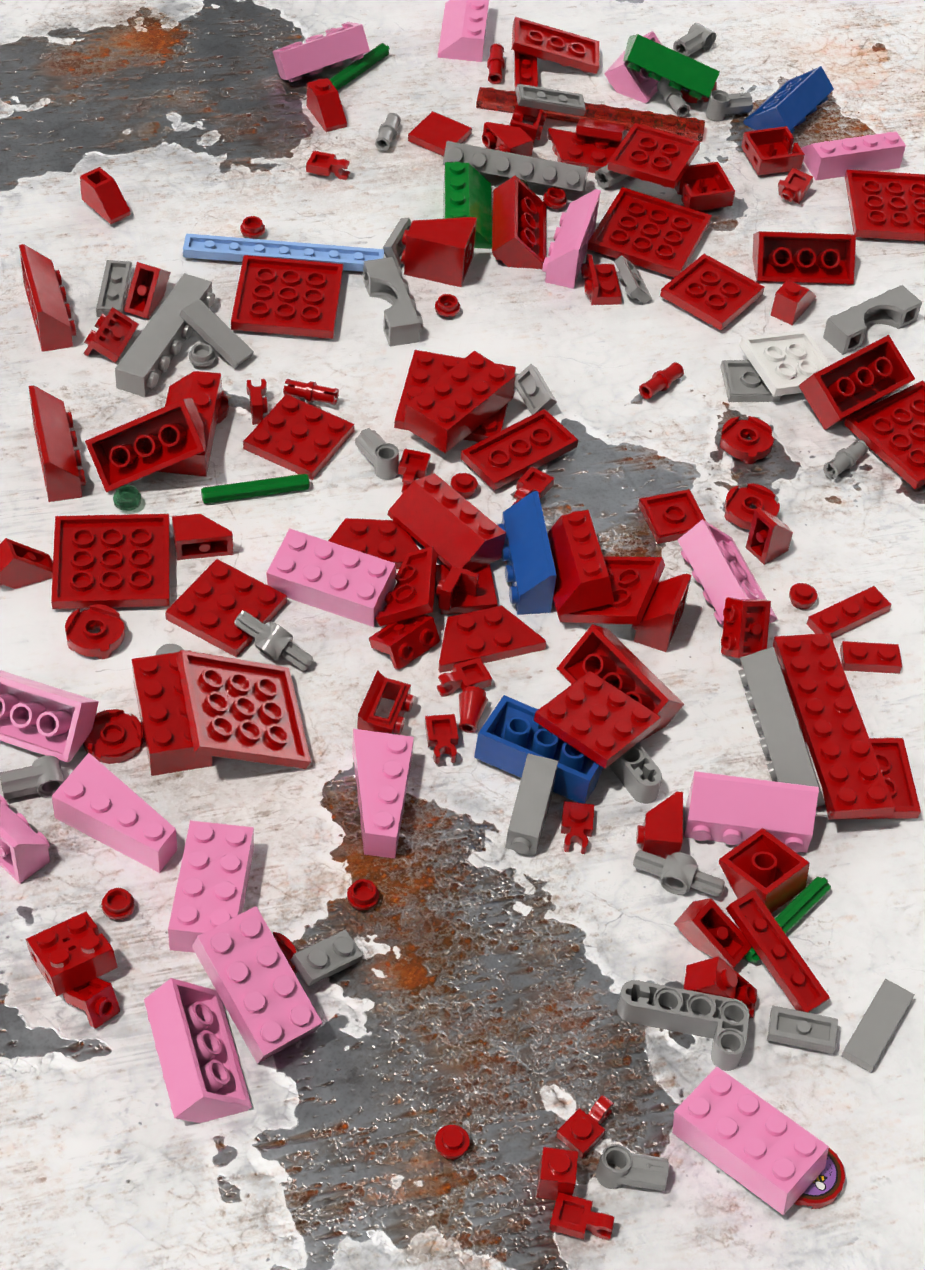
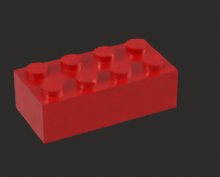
M887 335L814 373L798 386L824 430L847 417L899 391L915 380V377L891 337Z
M473 351L406 404L404 428L446 454L513 399L516 376L478 352Z
M179 652L131 659L133 683L151 776L212 766V756L194 753L176 660Z

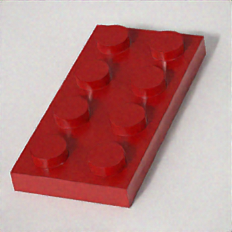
M515 17L512 25L511 50H515L520 54L532 55L541 60L556 62L562 66L577 68L586 73L597 74L599 69V41Z
M543 409L462 450L461 460L495 491L523 476L531 467L537 469L577 448L578 439L547 410Z

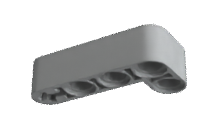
M638 742L609 767L637 802L648 804L655 801L658 796L662 773Z
M639 980L628 981L622 986L617 1004V1013L624 1021L713 1039L711 1050L713 1064L724 1071H731L739 1066L747 1042L749 1009L742 1001ZM661 1006H667L671 1008V1010H666ZM694 1012H699L704 1016H698ZM727 1018H728V1019H733V1020H735L737 1023H735V1022H730L729 1020H727ZM723 1047L731 1048L734 1052H729Z

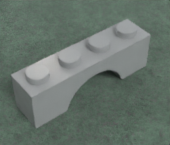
M393 257L364 261L363 282L369 297L381 298L392 304L390 308L384 310L383 331L389 346L419 342L420 331H423V320L421 316H417L415 301L409 297V287L407 283H403L400 266H396Z
M903 285L892 290L890 289L857 306H852L846 311L832 315L826 322L823 338L844 355L862 346L866 326L885 324L900 329L917 321L922 301Z

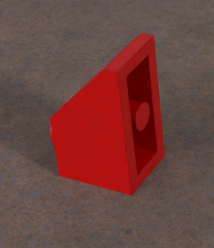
M325 78L307 83L306 106L325 132L347 127L338 90L331 81Z
M137 262L123 312L149 319L164 297L171 272Z
M787 280L775 294L771 316L793 325L813 303L816 295L809 289Z
M758 508L754 512L746 549L765 565L789 550L793 532L777 517Z
M202 514L172 516L177 560L233 555V534L229 529Z
M5 538L0 543V585L16 589L52 579L53 562L49 554Z
M675 792L645 814L643 826L638 825L636 832V844H641L642 851L664 859L672 853L681 851L683 843V792Z
M712 898L693 901L674 923L695 948L712 958L719 956L732 968H735L752 948L743 933Z

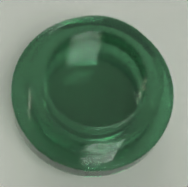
M131 485L121 486L113 496L114 505L123 511L134 510L141 504V494Z

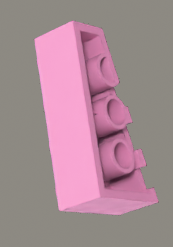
M346 22L340 28L326 30V36H323V34L313 35L305 39L306 43L304 44L302 41L272 51L280 78L294 82L302 79L301 75L309 73L314 75L321 73L323 67L330 65V68L343 65V61L350 58L351 61L363 58L364 53L370 52L363 25Z
M90 753L86 755L52 795L56 819L159 873L177 851L176 828Z

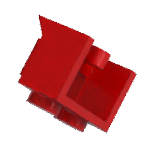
M517 102L510 126L520 127L534 141L535 139L540 140L547 113L543 112V109L518 106ZM523 120H526V121L533 122L534 124H533V125H530V124L522 123V121H523Z
M377 670L358 713L357 729L400 735L405 723L404 713L405 711H411L414 702V695L410 694L411 685L385 678ZM382 698L395 701L388 719L375 716Z

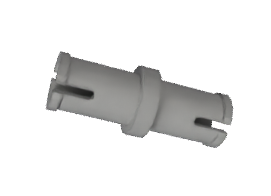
M664 79L658 82L657 90L664 96L665 103L671 106L678 116L683 117L687 115L690 111V106L682 98V93L669 87V82Z
M389 113L385 123L381 124L379 128V135L375 141V145L379 150H387L391 141L397 136V128L401 118L396 113Z
M855 440L849 447L839 450L835 458L824 465L823 470L826 476L829 478L833 476L834 479L845 469L852 468L856 460L867 453L868 447L866 443L862 440H859V442Z

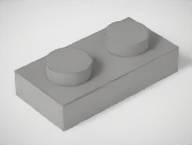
M410 218L400 219L383 246L386 258L393 257L397 267L402 265L401 257L406 246L402 244L404 231L409 230L411 226Z
M621 255L614 262L619 270L617 272L618 277L627 286L625 288L626 293L631 299L635 300L637 298L643 304H646L652 297L637 267Z
M530 364L515 378V387L532 415L543 409L548 411L557 403L537 367Z
M345 929L295 953L290 961L309 987L360 962L364 955Z
M772 1006L767 1041L833 1054L836 1048L838 1019Z

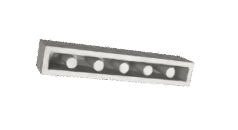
M452 141L446 142L442 164L445 165V162L469 163L478 172L508 178L516 175L520 180L581 192L585 191L589 167Z
M183 274L116 366L115 378L117 389L146 397L151 388L156 387L160 375L168 370L172 358L179 354L184 341L188 340L192 335L193 328L180 316L181 310L197 299H200L208 308H211L215 300L211 281Z
M774 647L741 657L743 669L738 670L743 687L749 686L750 692L745 693L750 709H756L757 715L752 717L758 733L763 732L765 739L760 740L764 756H770L772 763L767 764L772 781L778 780V782L819 787L817 807L825 805Z

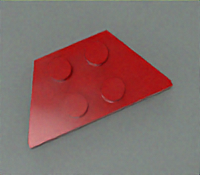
M554 128L548 129L547 136L548 140H551L553 143L552 149L554 154L557 155L558 162L589 167L588 172L595 173L596 170L606 166L622 142L576 135L575 132Z
M345 518L328 540L329 542L393 562L396 569L400 568L407 553L419 550L410 534L394 520Z
M502 605L447 617L438 670L439 673L451 671L454 664L479 657L483 663L542 651L545 650L546 641Z

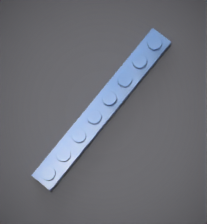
M186 234L183 257L242 262L243 256L249 255L343 264V271L363 272L364 261L384 258V249Z

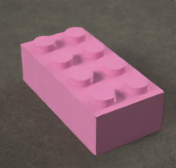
M290 528L266 572L268 586L287 595V598L375 627L377 623L375 618L378 612L382 611L386 604L384 599L387 593L392 592L396 583L395 563Z
M190 821L168 927L170 950L195 953L192 945L197 936L243 913L254 852V827Z
M257 906L197 936L192 948L257 1064L314 1033L321 1026L322 1021Z
M716 1067L674 1111L672 1130L674 1135L782 1215L790 1209L825 1169L829 1150L828 1145L719 1067Z

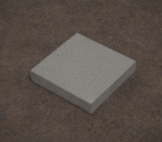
M722 360L720 367L728 402L780 401L781 396H773L749 360Z

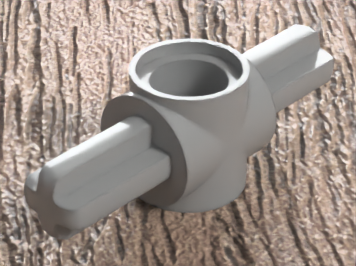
M242 611L237 616L234 622L235 626L255 638L254 646L274 660H279L283 657L302 671H305L310 666L313 657L293 644V635L273 621L264 624L246 611Z
M639 850L633 860L634 867L660 876L659 882L661 886L673 894L682 895L690 892L691 888L719 897L725 885L723 879L698 871L696 860L686 853L675 852L664 859Z

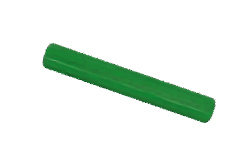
M384 43L379 44L366 53L363 58L356 60L329 80L339 90L388 56L389 46H386Z
M304 473L203 487L201 489V498L204 504L302 491L309 489L310 481L308 475Z
M816 877L775 917V920L785 934L830 891L831 886L825 877ZM753 947L745 955L748 962L757 963L760 960Z

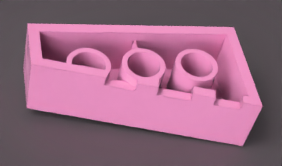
M353 729L352 754L365 855L394 859L396 857L412 762L414 737Z

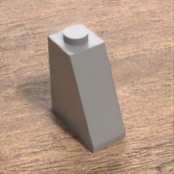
M528 753L507 832L505 848L520 854L527 853L536 856L553 796L558 766L557 760Z

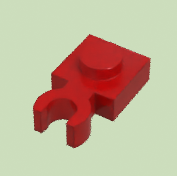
M455 714L425 716L428 747H435L434 762L440 764V755L448 754L451 757V763H455L457 757L455 746L458 745L459 740Z
M564 801L561 833L567 834L563 846L565 852H569L571 843H578L581 846V854L586 853L588 846L587 836L591 837L593 831L594 804Z

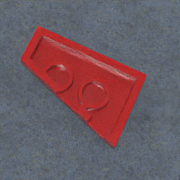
M433 546L406 554L395 577L397 581L393 592L387 593L384 599L387 604L384 610L379 611L375 618L380 627L433 612L437 553Z

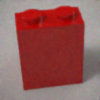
M463 217L412 221L409 230L404 231L402 244L406 245L401 257V264H404V275L462 287L474 257L477 218Z

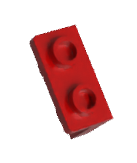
M587 254L586 262L581 265V277L586 279L584 285L585 295H589L591 305L621 304L622 296L614 264H594L592 254Z
M112 307L107 316L102 313L96 322L95 327L98 328V331L91 330L84 341L88 347L83 354L88 356L92 349L116 363L139 324Z
M726 598L723 611V635L721 638V653L723 655L740 659L741 657L767 649L771 601L765 599Z
M425 614L391 623L369 637L371 648L389 654L393 667L400 670L438 644L440 638L434 618Z

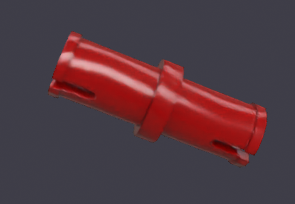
M493 44L490 47V57L487 60V67L489 69L488 81L492 84H499L502 81V70L505 67V60L503 59L504 47L501 44Z
M674 362L666 369L655 372L650 380L639 386L641 396L645 399H650L658 392L670 388L671 383L684 375L683 367L679 363Z
M286 379L285 384L288 386H284L283 389L284 395L288 394L293 397L303 398L306 402L310 403L318 401L336 405L337 400L335 398L339 397V389L319 386L316 382L312 381L304 383Z

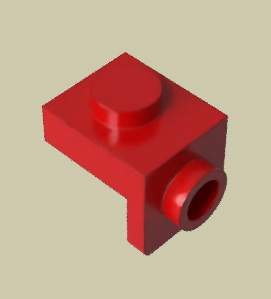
M792 168L785 180H780L778 183L779 195L788 202L794 201L800 204L813 183V176Z
M452 565L446 579H441L437 586L436 595L439 596V608L450 611L459 592L475 596L478 591L479 574Z

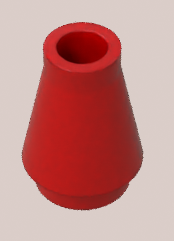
M468 686L459 694V729L464 732L473 733L477 730L479 720L488 703L486 692L482 688Z

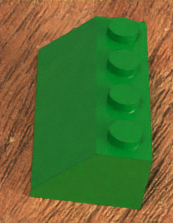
M639 34L629 37L623 61L628 63L627 68L636 72H640L642 69L649 73V78L659 82L662 78L669 82V87L678 91L684 88L690 91L689 96L701 100L702 97L709 98L720 71Z
M445 162L443 219L477 218L474 248L492 249L491 183L469 163Z

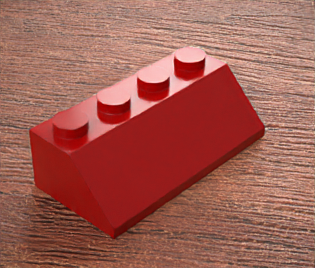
M514 175L493 190L492 253L497 260H501L507 267L542 269L546 257V204Z
M759 231L753 234L752 259L756 281L786 282L790 280L794 283L854 284L856 235Z
M25 244L19 245L23 283L41 351L73 347L72 336H76L74 320L69 321L71 319L69 303L64 304V302H67L64 286L59 287L62 285L60 271L54 269L53 262L49 258Z
M193 371L169 386L165 406L182 399L193 398L204 426L206 451L157 472L207 476L222 400L221 373Z
M34 385L28 386L33 426L48 502L81 498V486H85L86 481L84 470H78V466H82L80 451L73 448L78 447L76 433L69 429L73 428L71 412H66L64 401Z
M193 398L179 400L85 441L106 492L206 451L204 426Z
M435 473L414 480L388 510L387 515L425 548L433 546L437 553V558L449 569L453 565L473 571L501 559L506 532Z
M589 510L574 511L560 516L547 533L556 571L553 600L558 616L614 603L609 573Z
M594 624L589 627L556 668L571 684L591 671L661 717L659 726L641 741L666 727L684 706V703L609 629Z

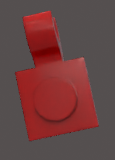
M313 151L306 163V172L320 176H329L332 172L339 179L347 180L350 171L343 169L348 168L350 161L346 159L338 160L335 154Z
M261 379V386L259 387L252 386L251 380H247V394L250 398L252 425H258L263 420V413H268L267 397H263L267 393V382L265 379Z
M404 449L398 466V474L403 475L402 482H404L401 493L416 478L426 476L430 464V453Z
M531 467L517 481L516 489L518 490L514 494L517 500L514 504L533 491H538L541 499L553 487L555 478Z
M479 657L454 664L451 673H443L438 676L441 684L437 685L436 688L441 697L451 695L460 687L462 690L468 686L482 689L490 687L492 677Z
M602 1095L588 1114L579 1108L558 1129L556 1137L572 1151H578V1156L583 1159L605 1135L606 1129L601 1124L611 1115L612 1110L610 1108L614 1103Z
M558 1192L549 1230L583 1240L586 1230H588L598 1238L610 1240L615 1217L591 1211L593 1201Z

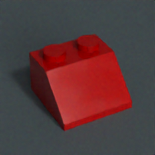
M686 573L658 582L640 625H632V629L636 630L634 642L667 652L684 612L692 575Z
M761 828L719 859V865L737 898L739 899L755 890L771 914L806 888L810 863L764 828Z

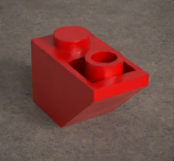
M492 122L484 123L482 142L486 147L532 157L534 140L520 127Z
M101 167L80 176L82 200L108 223L113 224L131 215V211L115 179Z
M719 956L687 965L683 989L742 1001L749 1009V1019L754 1018L757 989Z

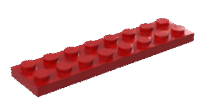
M830 633L775 636L773 647L780 662L832 818L846 819L893 815L895 805Z

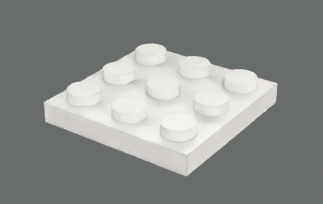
M807 330L742 337L739 343L740 348L773 396L802 393L798 385L814 373L831 365Z

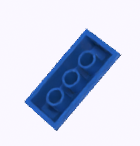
M822 66L786 81L743 122L754 130L787 126L790 132L793 133L795 131L794 127L806 120L805 116L817 110L816 106L828 100L827 96L834 88Z
M533 491L505 510L502 514L501 524H497L506 532L501 558L502 561H507L505 578L506 582H511L512 587L509 588L510 603L516 606L517 615L551 613L556 582V571L538 491Z
M503 695L478 732L474 758L522 778L528 753L557 760L558 766L553 792L577 803L586 804L598 783L603 767L533 721L535 712L538 709Z

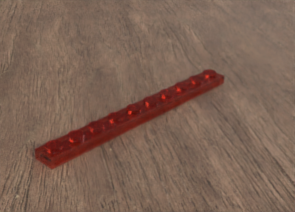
M480 87L476 108L513 113L517 103L516 91ZM585 103L586 111L584 116L543 110V112L547 113L546 119L578 123L580 117L625 124L626 131H629L634 123H638L700 142L703 139L705 120L697 118H685L672 114L664 115L651 111L611 107L605 104Z

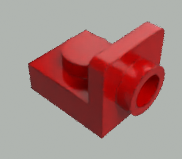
M95 978L63 993L66 1003L85 1011L89 1024L93 1028H98L120 1012L112 984L99 978Z

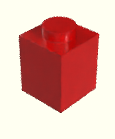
M543 1147L539 1165L536 1198L556 1200L558 1192L573 1196L576 1184L578 1151Z

